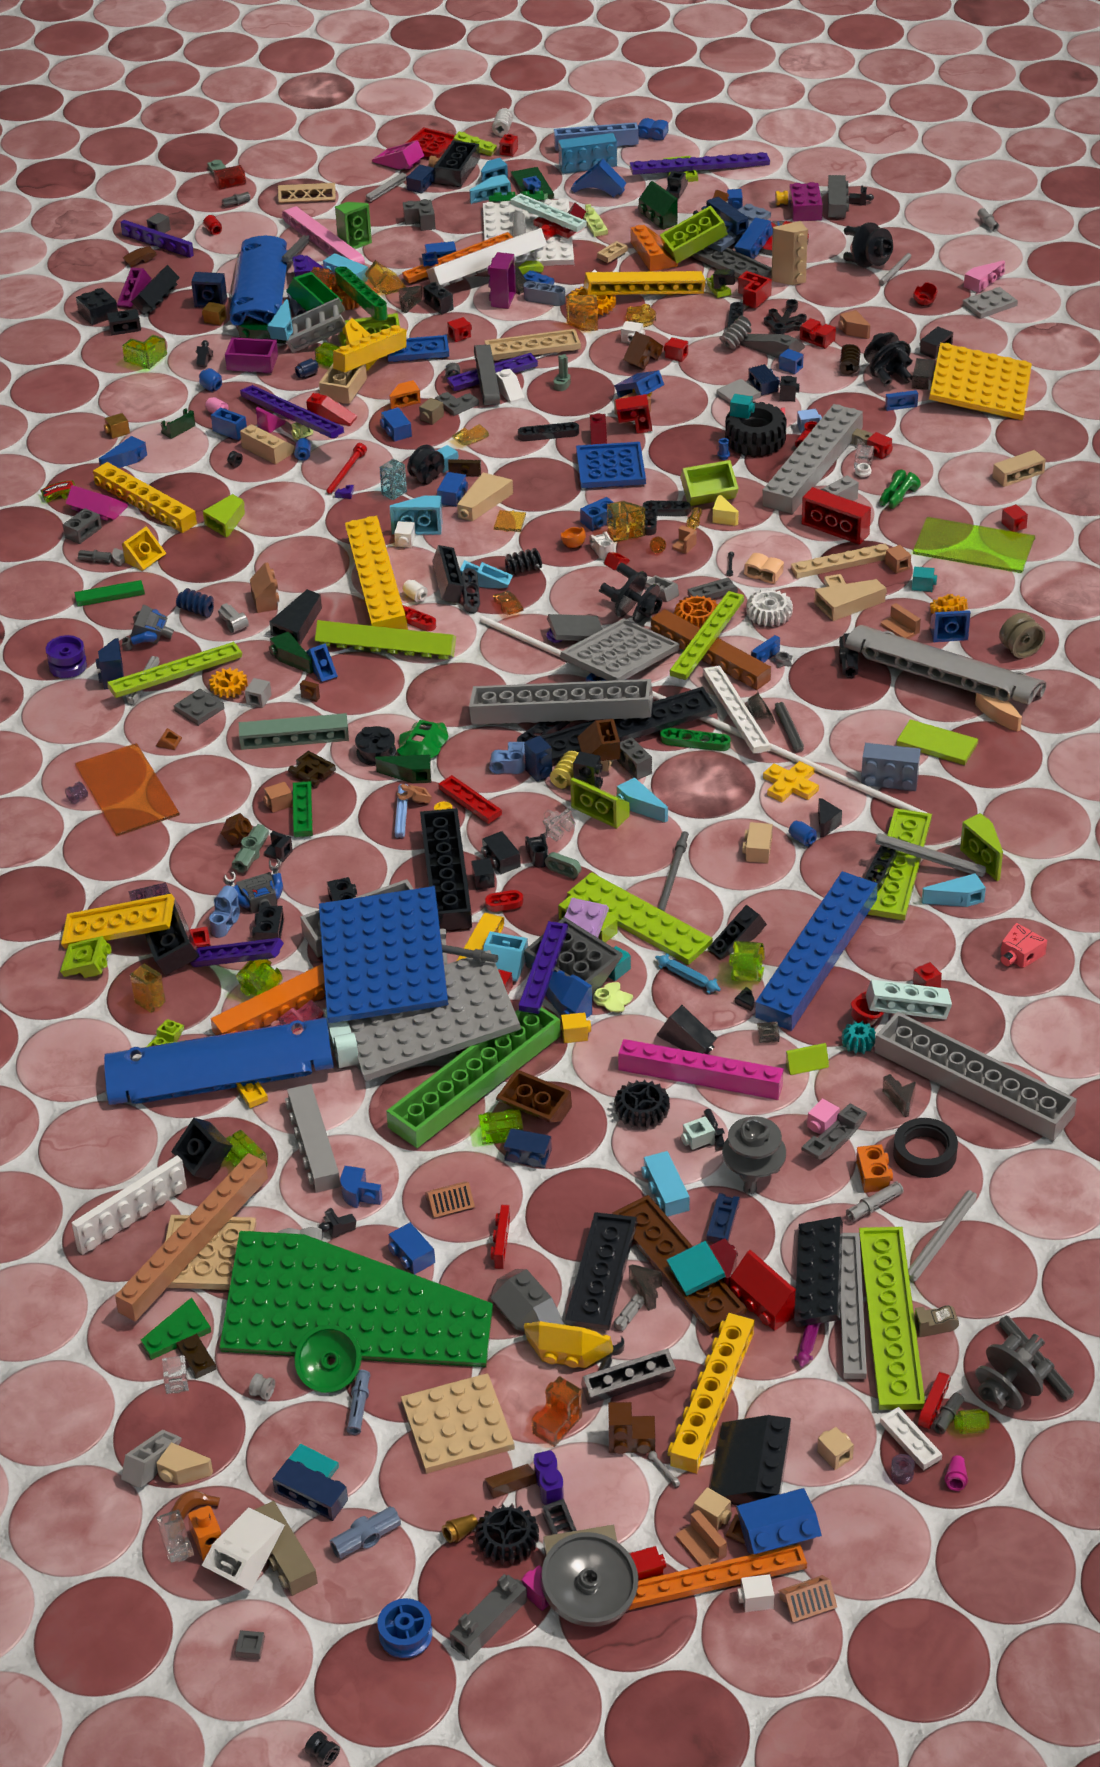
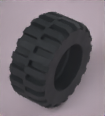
M755 401L753 402L755 403L754 413H751L749 419L730 416L729 411L725 420V438L729 440L728 446L735 452L742 453L745 456L751 455V457H756L760 455L761 457L766 454H773L774 451L777 452L785 444L787 419L782 410L777 406L774 407L770 403L765 404V402L756 403Z

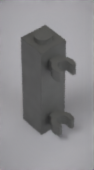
M504 1574L497 1581L498 1585L469 1614L465 1613L458 1620V1625L450 1632L451 1647L470 1660L527 1602L526 1587H524L520 1580H515L511 1576Z

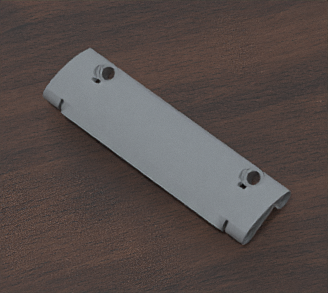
M859 625L851 631L846 640L845 646L847 649L863 653L869 660L1001 701L1013 698L1014 701L1029 705L1035 696L1042 697L1046 689L1045 681L1027 676L1023 672H1013L903 638L891 631L882 632L868 626Z

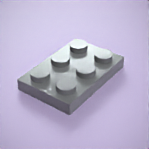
M997 287L964 299L962 305L982 319L1017 306L1018 300L1001 287Z

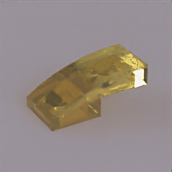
M478 424L469 431L463 428L452 435V437L460 445H469L485 439L489 436V433L483 426Z

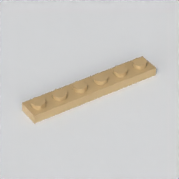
M886 543L878 544L876 546L799 561L791 564V570L798 579L885 560L886 550L889 548Z

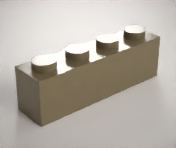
M275 1501L255 1509V1511L285 1525L268 1558L273 1572L277 1570L279 1573L278 1579L282 1588H287L293 1596L318 1584L316 1569Z

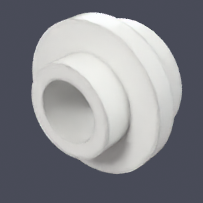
M860 463L855 469L856 475L862 478L869 476L872 472L870 465L867 463Z

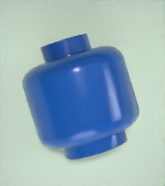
M208 368L199 374V383L208 391H217L222 385V376L212 368Z

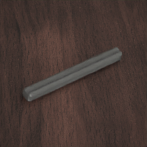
M303 235L282 256V262L289 263L309 243L310 236Z
M1008 1315L999 1320V1325L1008 1336L1012 1332L1021 1336L1023 1343L1019 1347H1023L1029 1338ZM1039 1350L1033 1356L1032 1364L1036 1367L1045 1358ZM1055 1368L1052 1369L1045 1379L1065 1401L1071 1399L1074 1396V1390Z

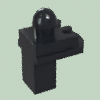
M861 185V194L849 193V204L866 205V200L872 201L874 196L866 194L867 187Z
M203 340L201 343L202 347L197 346L196 365L207 367L208 358L213 357V350L208 347L209 342Z
M329 1208L324 1212L325 1216L323 1218L325 1222L320 1223L318 1228L322 1229V1233L328 1231L333 1238L339 1237L342 1233L355 1230L357 1220L353 1214L337 1217L334 1210Z

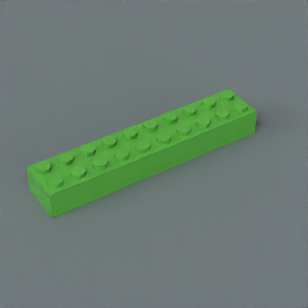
M543 1007L540 1008L539 1014L523 1012L518 1009L515 1013L520 1023V1030L468 1047L386 1111L388 1128L414 1147H420L517 1069L561 1036L560 1019Z

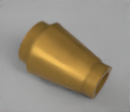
M473 1514L448 1520L442 1526L443 1536L449 1543H458L476 1528L478 1520Z

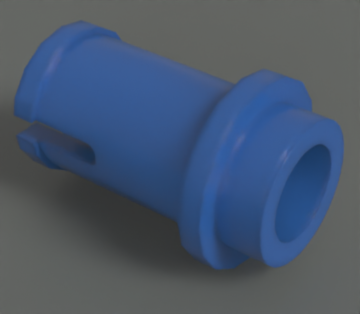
M727 438L719 439L717 456L721 460H726L730 456L728 451L729 440Z

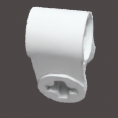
M606 531L600 535L589 536L591 548L601 560H605L607 553L614 552L613 540Z

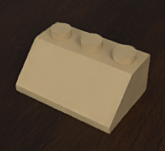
M252 424L240 431L243 448L274 464L279 463L295 452L294 445Z

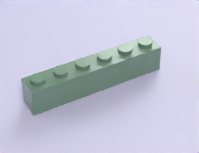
M347 713L239 722L241 750L349 741Z

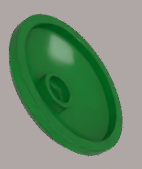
M330 1324L315 1327L306 1333L300 1340L295 1352V1368L299 1378L309 1388L322 1393H333L347 1387L357 1376L362 1361L360 1345L356 1338L345 1328ZM331 1357H334V1358H335L334 1364L329 1365V1363H328L329 1359H330Z

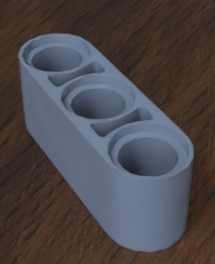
M534 281L525 282L523 285L524 299L526 301L554 306H562L566 303L565 288L563 286Z

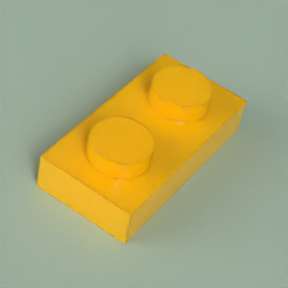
M259 1082L255 1083V1085L248 1083L246 1086L236 1083L237 1090L249 1108L268 1101V1095Z

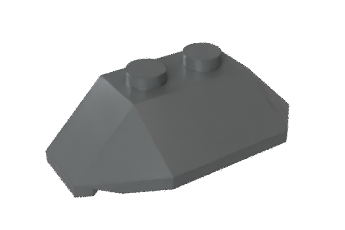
M514 1269L497 1279L491 1295V1301L515 1329L524 1331L525 1323L538 1321L564 1325L552 1297L527 1269Z

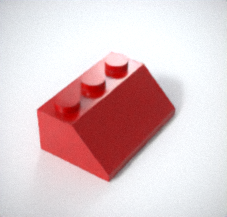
M747 1251L730 1277V1290L745 1304L750 1312H754L760 1318L763 1324L768 1325L775 1331L794 1318L796 1289L753 1251Z

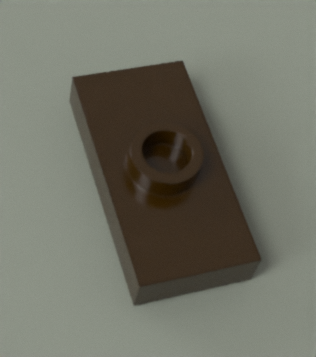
M449 459L448 470L451 473L480 477L482 474L481 460Z

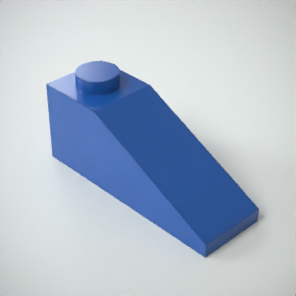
M130 436L99 458V465L101 466L109 462L117 468L135 464L147 456L146 442Z

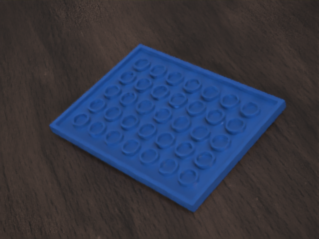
M435 886L319 903L328 1023L449 1005Z

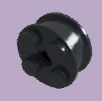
M428 444L418 447L410 456L407 464L408 473L416 477L423 484L431 483L445 468L443 454L435 451Z
M381 726L364 727L355 738L357 758L366 765L376 766L375 757L395 756L396 747L394 745L395 736L389 728Z

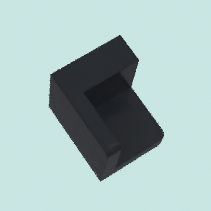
M717 269L713 274L714 289H720L723 285H734V269Z
M272 831L270 833L271 845L266 849L264 855L275 860L278 858L280 862H284L293 851L291 837Z

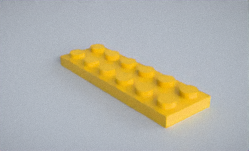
M166 894L68 913L61 945L66 949L69 944L103 936L108 941L170 929L175 898L172 894Z

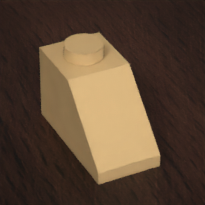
M172 1442L156 1463L159 1477L165 1482H173L177 1485L209 1477L213 1473L210 1458Z

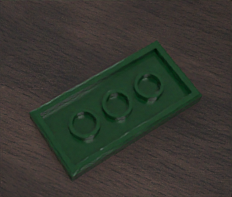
M538 167L511 171V177L520 192L529 191V194H533V190H528L523 185V178L536 176L541 181L539 191H543V194L548 193V199L554 198L552 189Z

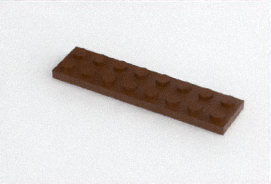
M649 1195L612 1212V1214L637 1217L633 1243L709 1333L718 1329L722 1320L726 1321L728 1313L739 1316L746 1314V1307L722 1279L688 1296L685 1295L670 1269L667 1259L693 1246Z

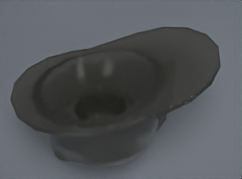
M757 689V693L748 698L745 706L755 720L768 718L775 725L773 715Z

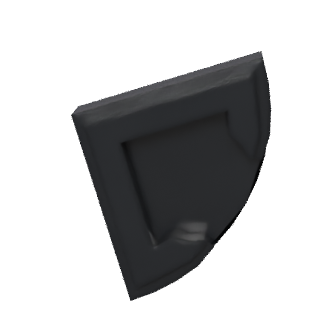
M745 987L735 997V1004L752 1011L755 1005L752 991Z

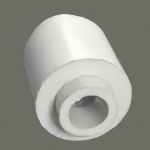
M407 580L403 585L404 593L416 602H422L426 599L428 590L417 581Z

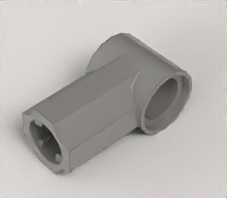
M227 603L221 605V608L218 610L219 616L226 622L231 633L249 626L248 619L243 612L238 613Z

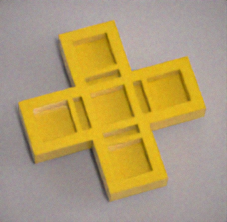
M801 761L796 763L790 770L773 763L763 772V779L774 783L767 789V796L784 802L794 793L809 800L819 791V785L808 780L814 774L815 768Z

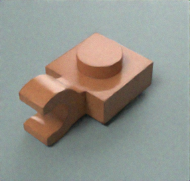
M401 784L400 787L405 792L396 794L400 800L412 797L411 799L417 803H430L432 798L426 788L414 785L407 786Z

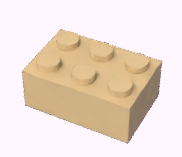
M332 364L319 382L320 394L326 395L336 402L350 404L367 379L366 364L347 372L333 369Z

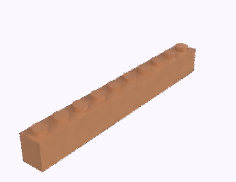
M250 1153L242 1159L115 1295L118 1313L135 1322L268 1179L266 1161Z

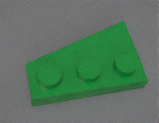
M191 1297L141 1339V1344L149 1358L153 1360L177 1349V1342L196 1333L199 1338L211 1333V1327Z

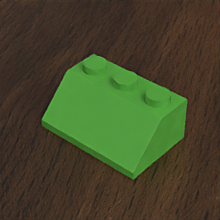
M345 202L335 206L337 237L354 249L371 244L369 204Z

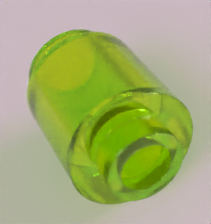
M981 1409L958 1411L957 1416H954L955 1429L959 1430L961 1434L984 1432V1430L990 1427L988 1412Z

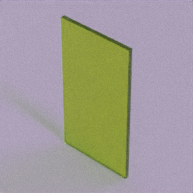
M927 517L913 554L1023 573L1035 540V535Z

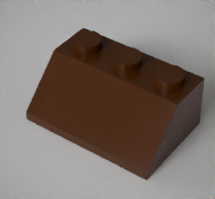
M518 1069L496 1097L497 1101L548 1122L562 1121L572 1108L571 1091Z

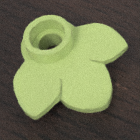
M619 982L608 983L604 988L597 989L593 995V1001L597 1005L604 1006L611 1012H623L625 1010L624 1006L633 999L632 994L620 991Z

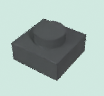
M240 1630L235 1651L236 1657L260 1659L265 1640L264 1632Z

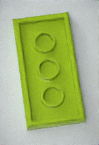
M910 719L897 739L896 745L919 748L921 753L965 765L976 748L978 739Z

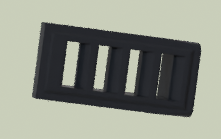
M564 1499L542 1506L541 1512L551 1535L558 1534L557 1531L567 1527L569 1531L566 1532L577 1531ZM562 1512V1515L551 1518V1515ZM564 1519L566 1521V1523L557 1526L554 1525V1523Z

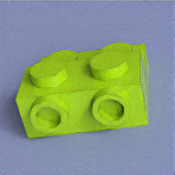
M103 936L69 944L60 970L61 974L66 977L81 973L84 978L102 974L103 968L107 967V955L111 954L110 944L106 942Z

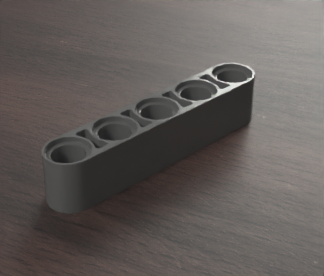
M474 345V356L483 405H500V393L491 345Z

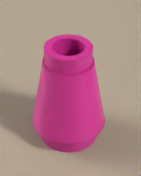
M958 1455L951 1458L944 1478L948 1488L954 1491L964 1489L968 1483L965 1460Z

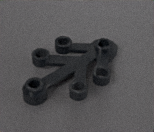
M789 299L786 301L787 310L783 317L778 313L777 309H769L768 316L764 317V325L772 327V334H785L787 330L791 329L800 331L802 323L807 321V315L801 313L790 317L798 309L797 300Z

